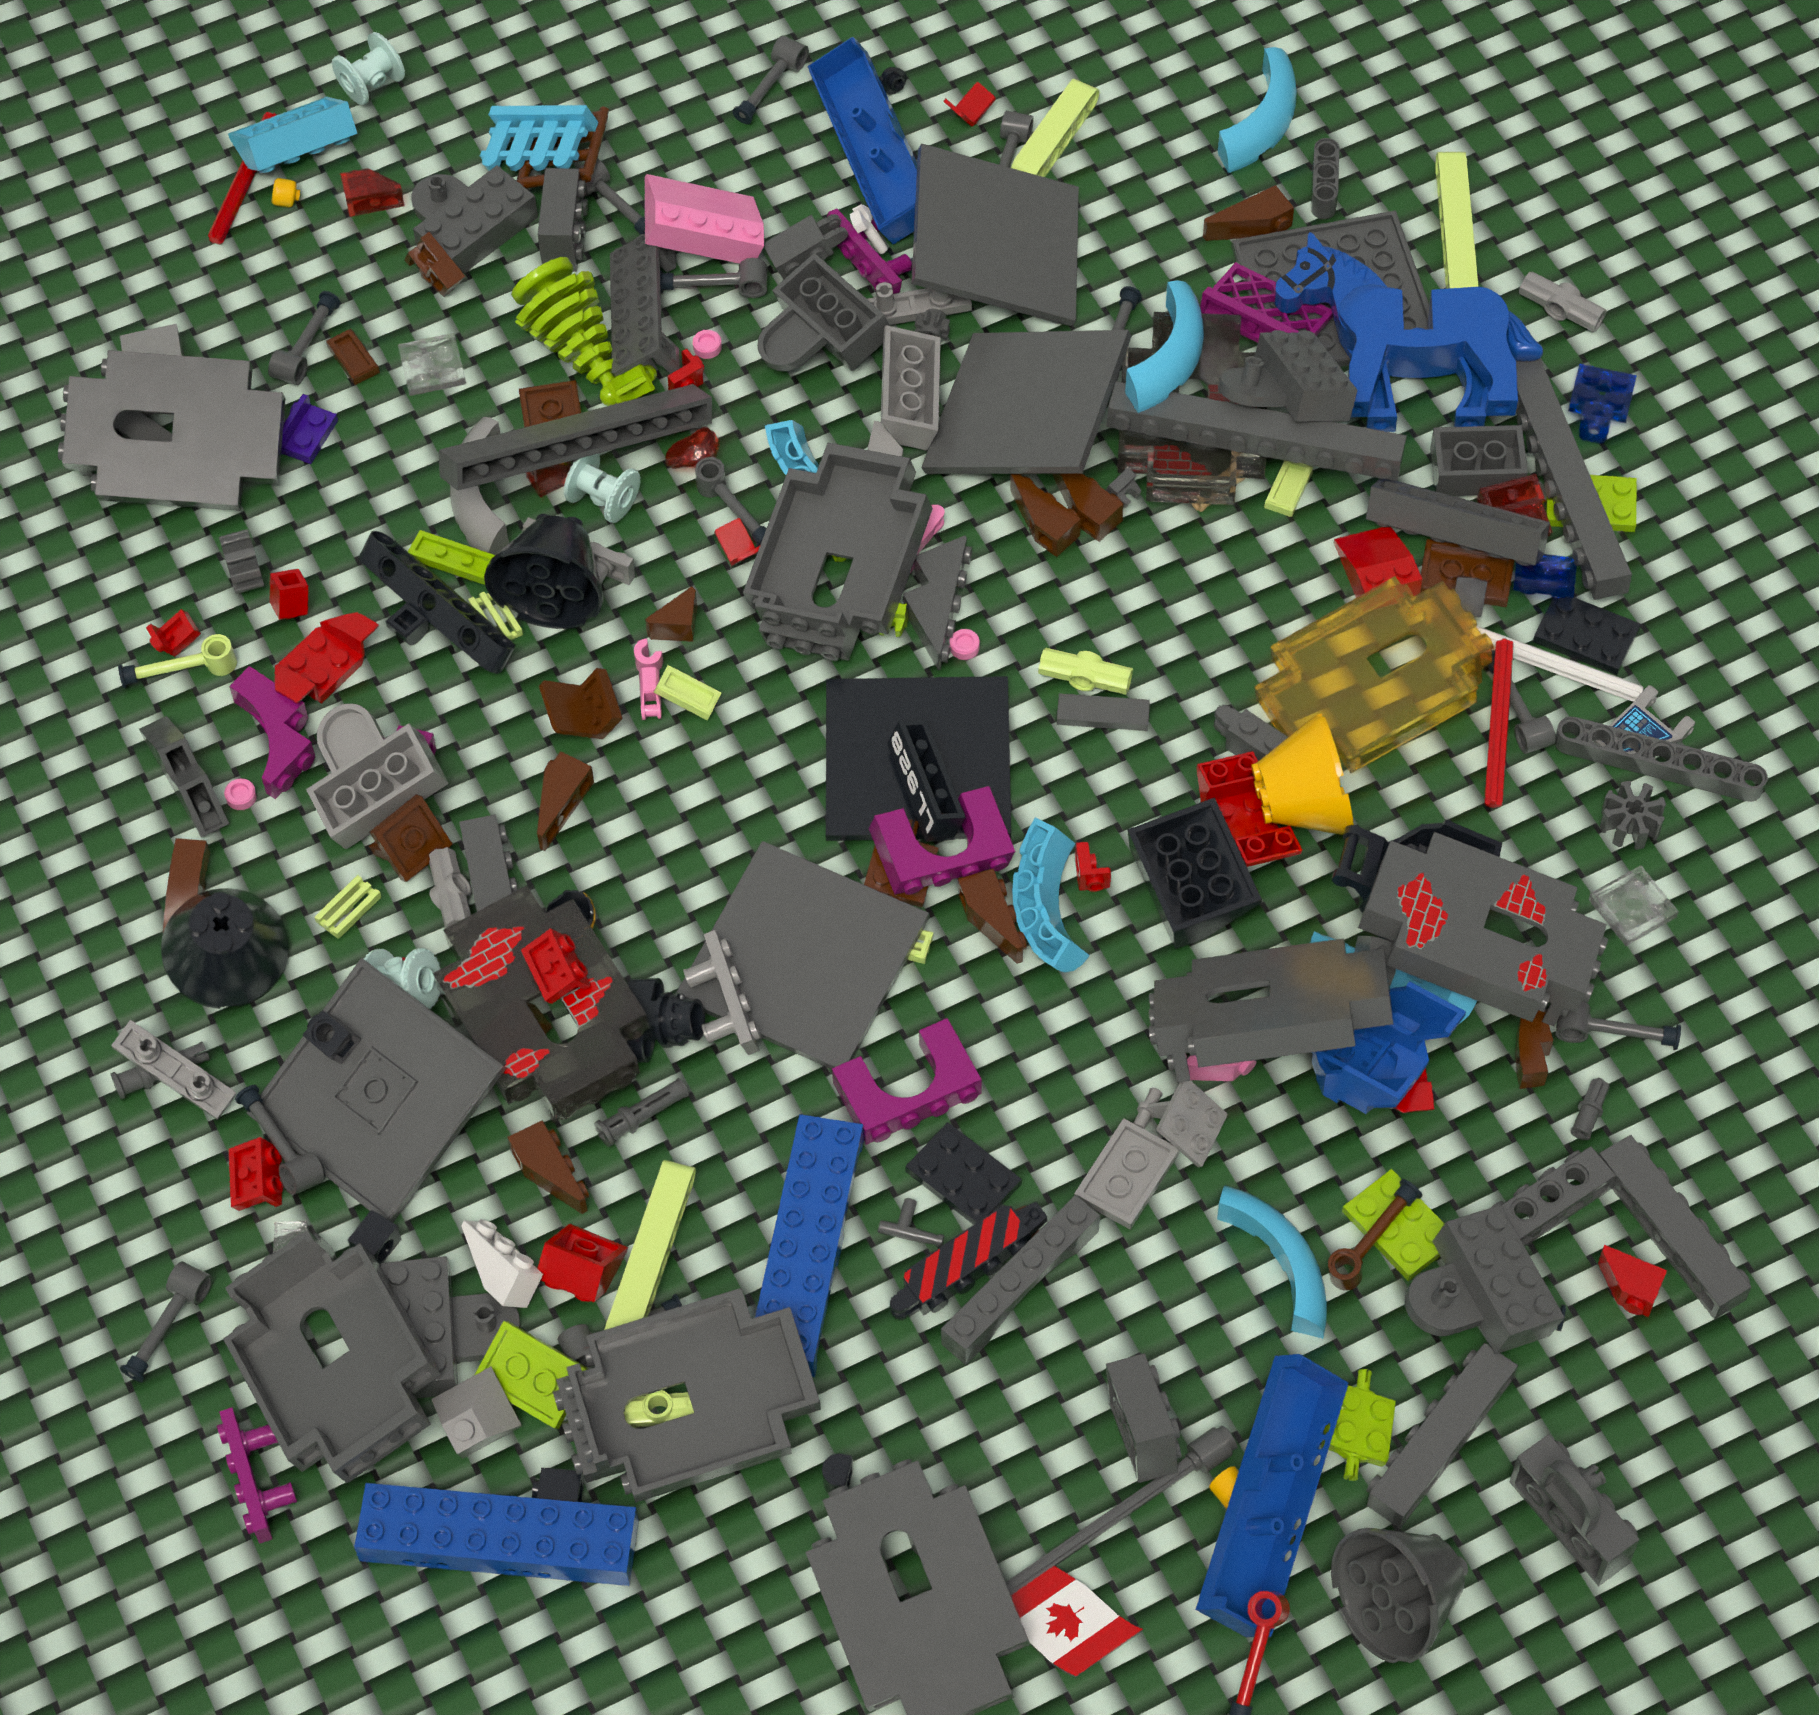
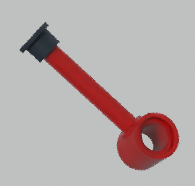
M1260 1591L1249 1600L1248 1614L1251 1620L1257 1624L1237 1700L1236 1702L1232 1701L1230 1712L1225 1715H1251L1253 1707L1250 1706L1270 1629L1283 1624L1290 1612L1288 1600L1281 1593ZM1267 1599L1272 1600L1276 1606V1612L1270 1619L1266 1618L1262 1613V1605Z

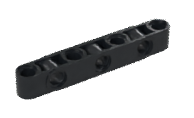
M371 531L358 557L359 561L399 597L427 618L429 623L481 667L495 674L502 673L515 649L514 643L390 536L379 531Z

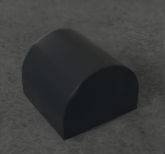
M407 602L385 621L386 626L408 645H414L419 642L429 627L427 618Z
M833 1454L824 1461L822 1475L823 1485L827 1493L842 1486H847L849 1489L854 1470L853 1458L850 1455Z

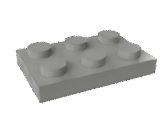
M1123 1118L1079 1185L1074 1196H1078L1093 1210L1131 1230L1177 1159L1180 1151L1171 1143Z

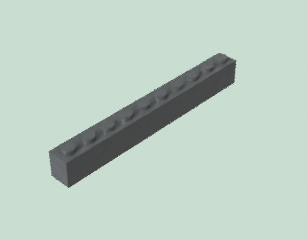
M1541 359L1535 361H1516L1518 391L1517 424L1522 425V430L1526 435L1528 452L1530 454L1533 453L1536 459L1535 467L1537 474L1543 476L1545 493L1548 498L1553 500L1555 517L1558 521L1561 520L1563 524L1564 539L1573 548V560L1575 565L1580 566L1582 570L1583 585L1585 589H1590L1594 600L1628 593L1632 573Z
M1115 382L1108 406L1107 427L1267 458L1281 459L1293 463L1345 471L1352 474L1398 481L1407 435L1331 421L1296 422L1291 414L1175 392H1170L1169 397L1163 402L1138 413L1125 393L1126 383Z
M694 384L440 449V477L459 491L712 423V397Z

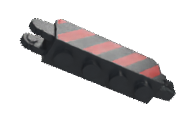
M1034 1202L1017 1211L1011 1206L1002 1205L905 1270L904 1288L898 1291L897 1295L891 1297L890 1300L892 1317H895V1320L903 1321V1319L912 1316L919 1310L923 1316L930 1311L936 1313L948 1304V1299L957 1293L961 1295L972 1289L976 1284V1280L985 1274L986 1276H991L1002 1267V1263L1014 1256L1031 1239V1236L1047 1222V1215L1040 1205Z

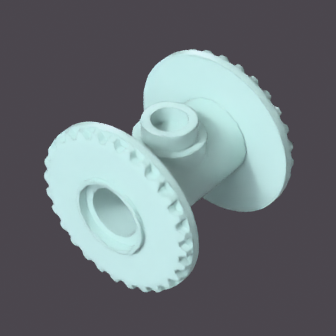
M377 32L368 35L370 52L363 56V60L358 59L351 64L344 57L337 55L331 62L334 75L340 86L354 102L360 105H364L369 101L366 86L369 85L374 88L381 86L387 78L385 73L396 82L403 80L405 77L404 66L396 50L383 35Z
M599 453L576 459L570 467L564 483L563 494L566 500L575 503L587 493L595 505L605 506L604 516L608 522L617 523L624 518L631 509L639 492L641 483L639 472L630 468L624 471L618 478L611 474L609 475L599 469Z
M425 948L414 949L407 955L405 961L401 957H394L385 949L372 950L363 958L429 1009L438 1001L440 990H442L441 984L443 983L442 969L437 961V957L430 950Z

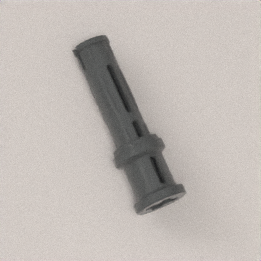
M202 1041L178 1052L196 1065L210 1060L206 1052L194 1056L206 1050ZM137 1065L119 1074L116 1072L110 1073L120 1100L125 1099L127 1094L141 1088L150 1089L153 1086V1082L158 1080Z
M677 1078L676 1081L630 1108L622 1106L617 1109L618 1113L603 1122L600 1120L594 1123L595 1129L603 1143L607 1147H611L614 1145V1140L628 1132L633 1134L639 1128L638 1124L663 1111L682 1098H686L689 1096V1092L683 1081Z

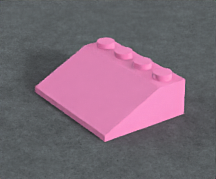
M649 174L645 176V244L739 264L747 258H758L764 247V223L754 197Z

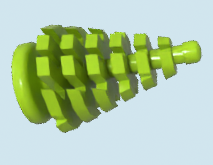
M567 257L550 260L529 272L513 288L511 293L513 299L517 304L525 305L517 315L516 319L518 320L515 323L521 329L530 331V335L537 341L543 342L544 346L551 352H558V357L566 363L573 362L572 368L578 373L589 372L586 379L594 384L601 383L603 388L607 385L608 381L614 378L612 373L613 358L607 360L611 357L612 348L610 342H603L608 338L606 325L600 324L604 318L601 307L597 306L600 301L596 289L594 290L595 281L593 274L589 273V271H581L577 275L575 273L572 274L573 265Z

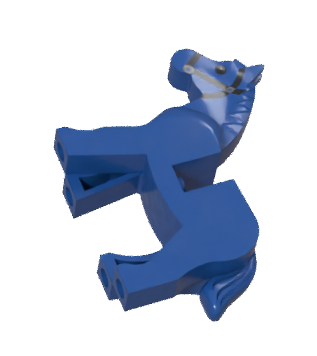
M1311 232L1308 233L1307 246L1297 251L1295 267L1276 282L1275 305L1283 313H1294L1303 304L1315 305L1327 302L1331 305L1338 339L1351 360L1348 378L1357 389L1351 417H1367L1366 428L1396 432L1397 413L1389 376L1428 378L1456 373L1462 383L1464 396L1456 408L1454 427L1484 426L1486 416H1515L1518 403L1516 361H1535L1543 355L1542 346L1532 337L1525 324L1516 315L1508 311L1506 303L1496 292L1484 287L1431 290L1427 321L1428 329L1413 328L1411 330H1404L1402 290L1387 287L1378 275L1366 265L1344 252L1323 246Z

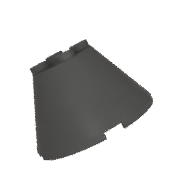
M1361 1528L1346 1535L1337 1545L1331 1565L1332 1587H1338L1343 1604L1339 1611L1348 1628L1368 1651L1390 1663L1398 1661L1411 1663L1423 1657L1429 1651L1464 1590L1465 1575L1468 1573L1466 1561L1462 1557L1457 1556L1451 1546L1438 1534L1422 1535L1377 1528Z

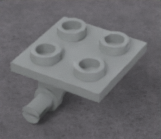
M1191 1080L1179 1082L1171 1100L1167 1102H1158L1162 1092L1157 1088H1150L1145 1101L1140 1102L1137 1107L1139 1113L1134 1124L1145 1129L1150 1118L1161 1119L1156 1130L1197 1167H1202L1228 1114Z

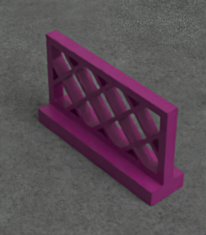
M1236 262L1213 288L1209 286L1202 293L1200 304L1203 316L1257 343L1260 333H1272L1274 330L1298 333L1299 331L1296 329L1306 328L1307 331L1313 332L1317 336L1333 318L1332 309L1320 303L1315 305L1303 304L1294 313H1283L1278 308L1265 309L1263 303L1275 302L1276 282ZM1237 274L1246 278L1248 282L1235 283L1233 277ZM1266 288L1272 294L1259 295L1257 289ZM1251 290L1253 296L1240 297L1238 291ZM1231 291L1233 297L1231 298L1221 292ZM1246 304H1256L1258 310H1255L1247 306ZM1315 312L1322 317L1309 319L1307 313ZM1300 314L1302 320L1289 321L1287 315ZM1281 316L1283 322H1280L1272 317Z

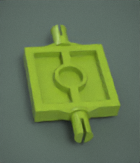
M1367 1369L1358 1370L1356 1387L1349 1385L1347 1387L1329 1446L1330 1451L1336 1452L1346 1459L1343 1477L1346 1480L1349 1478V1481L1358 1480L1360 1463L1367 1462L1383 1467L1389 1458L1396 1401L1376 1395L1369 1390L1372 1372L1370 1370L1367 1371ZM1330 1424L1325 1426L1323 1434L1329 1431ZM1325 1440L1322 1441L1321 1448L1324 1446Z

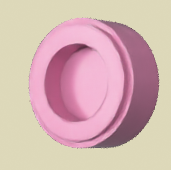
M702 330L693 337V350L698 357L710 359L716 357L721 352V337L715 331Z
M960 629L953 633V638H950V652L954 657L968 660L978 654L980 640L974 631Z
M240 778L231 781L224 791L227 804L235 810L250 808L257 798L253 783L247 779Z

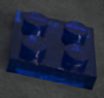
M1544 554L1536 565L1525 566L1516 562L1513 590L1529 595L1539 593L1551 595L1554 598H1573L1577 566L1572 557Z

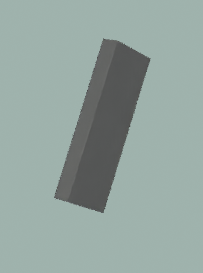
M1059 693L1057 725L1148 731L1150 700Z

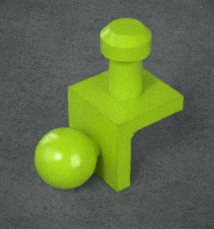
M641 363L627 372L615 376L601 389V402L606 406L636 399L653 391L655 387L652 381L657 377L656 369L651 365L643 366Z

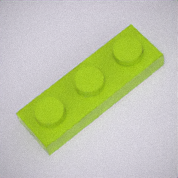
M422 530L419 531L408 550V553L412 554L424 565L485 585L484 574L486 567L495 556Z

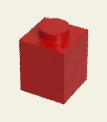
M299 569L270 573V604L279 619H290L296 616L308 615V584Z

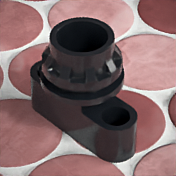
M660 978L630 979L615 1042V1054L618 1062L648 1063L652 1058L655 1040H658V1043L663 1048L684 1046L689 1041L700 1040L704 1033L702 1024H705V1011L702 1002L699 999H689L683 993L672 994L671 992H664V985Z

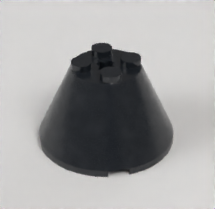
M547 514L538 515L535 522L489 561L484 574V581L492 599L501 608H504L506 605L517 612L518 619L546 628H576L585 625L586 620L589 618H596L602 607L603 591L590 538L582 527V521L576 517L565 518Z
M213 889L195 895L184 902L173 913L162 936V961L171 983L191 1001L218 1009L220 1007L237 1005L241 1007L263 997L279 981L288 960V936L278 913L262 898L239 889Z

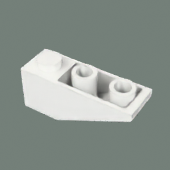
M480 1219L478 1222L464 1220L461 1226L484 1289L502 1306L527 1308L543 1273L533 1265L534 1261L531 1258L521 1254L515 1248L513 1241L497 1232V1227L493 1223L484 1219Z

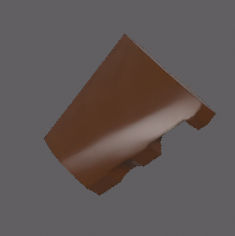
M430 232L420 238L417 246L407 253L404 260L409 266L415 263L419 268L421 277L430 283L443 297L449 294L465 278L462 271Z

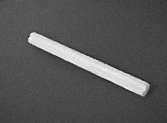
M1475 626L1470 634L1469 641L1490 650H1495V644L1498 640L1506 638L1514 643V659L1632 702L1643 692L1644 687L1479 626Z

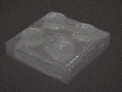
M454 333L398 344L410 396L466 384Z
M1641 865L1590 893L1588 899L1625 946L1677 918L1679 912Z

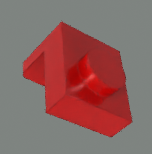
M687 348L681 351L683 367L667 376L668 390L691 384L698 387L703 384L704 365L697 355L693 356Z
M182 609L162 627L158 628L152 624L146 627L151 636L149 639L151 645L158 652L162 653L164 651L174 657L201 635L189 613Z

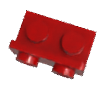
M551 928L521 949V952L544 1000L553 1004L576 986L586 990L591 985L586 977L588 975L586 966L577 958L574 952L576 946L573 940L567 934H561Z
M261 1137L229 1148L231 1207L237 1211L262 1202H267L274 1207L282 1205L283 1185L279 1177V1166L282 1157L272 1143Z

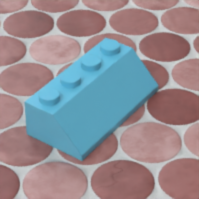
M324 97L228 133V136L249 169L259 171V173H266L274 170L275 165L284 162V164H289L300 160V155L307 152L309 154L320 153L325 150L324 146L328 144L339 145L346 143L350 140V136L357 134V130L348 102Z

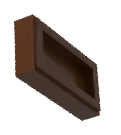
M352 329L326 341L328 349L354 385L380 373L378 365Z

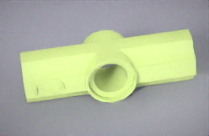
M1045 648L1041 655L1038 674L1069 681L1072 687L1081 691H1091L1095 687L1126 695L1131 685L1133 668L1104 662L1099 655L1090 651H1080L1075 655Z
M660 1390L630 1401L625 1408L624 1415L626 1422L636 1428L654 1426L692 1414L694 1411L688 1392L668 1394ZM657 1406L667 1408L662 1414L651 1413V1410Z

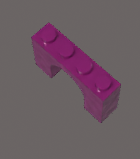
M989 786L960 794L958 800L966 817L962 827L967 839V848L954 856H938L925 850L916 840L904 808L874 816L869 831L894 895L903 892L907 895L914 894L929 885L934 884L935 887H940L948 884L955 878L969 876L989 869L1000 871L1009 865L1016 851Z
M948 1018L919 1030V1046L929 1062L935 1077L931 1085L918 1095L901 1098L882 1091L875 1083L861 1056L832 1068L833 1084L853 1122L863 1124L864 1142L866 1145L872 1142H882L888 1139L892 1133L903 1128L905 1130L914 1128L920 1121L931 1116H941L949 1108L960 1103H970L978 1095L982 1094V1079Z

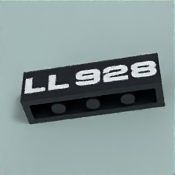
M927 720L898 721L887 745L926 842L954 840L966 817Z

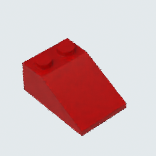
M1391 526L1334 539L1333 543L1362 613L1419 600L1422 577L1413 555Z

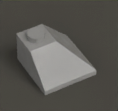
M492 1367L432 1398L440 1422L455 1452L462 1459L522 1427Z

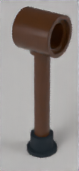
M1405 1179L1399 1182L1401 1186L1394 1193L1395 1199L1353 1250L1342 1248L1331 1254L1328 1260L1329 1276L1336 1288L1352 1290L1360 1284L1363 1276L1362 1259L1404 1207H1409L1416 1198L1420 1199L1423 1196L1421 1191L1411 1182ZM1344 1264L1351 1265L1354 1268L1349 1274L1337 1272V1269Z

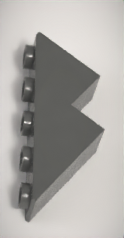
M965 535L916 555L914 573L922 586L903 594V604H907L908 620L938 670H941L943 662L948 663L950 645L947 644L948 637L953 638L956 627V620H952L954 613H959L961 595H958L959 588H965L967 571H963L964 565L971 562L972 547L967 546Z
M165 716L140 728V733L200 837L228 825L229 822L207 774L197 764L185 736L170 719Z

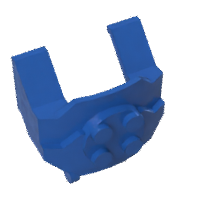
M1410 981L1404 987L1390 989L1392 1025L1354 1030V1047L1312 1052L1311 1063L1323 1096L1336 1103L1341 1100L1365 1114L1373 1108L1396 1107L1429 1064L1425 1040L1449 1037L1465 1017L1466 1011Z

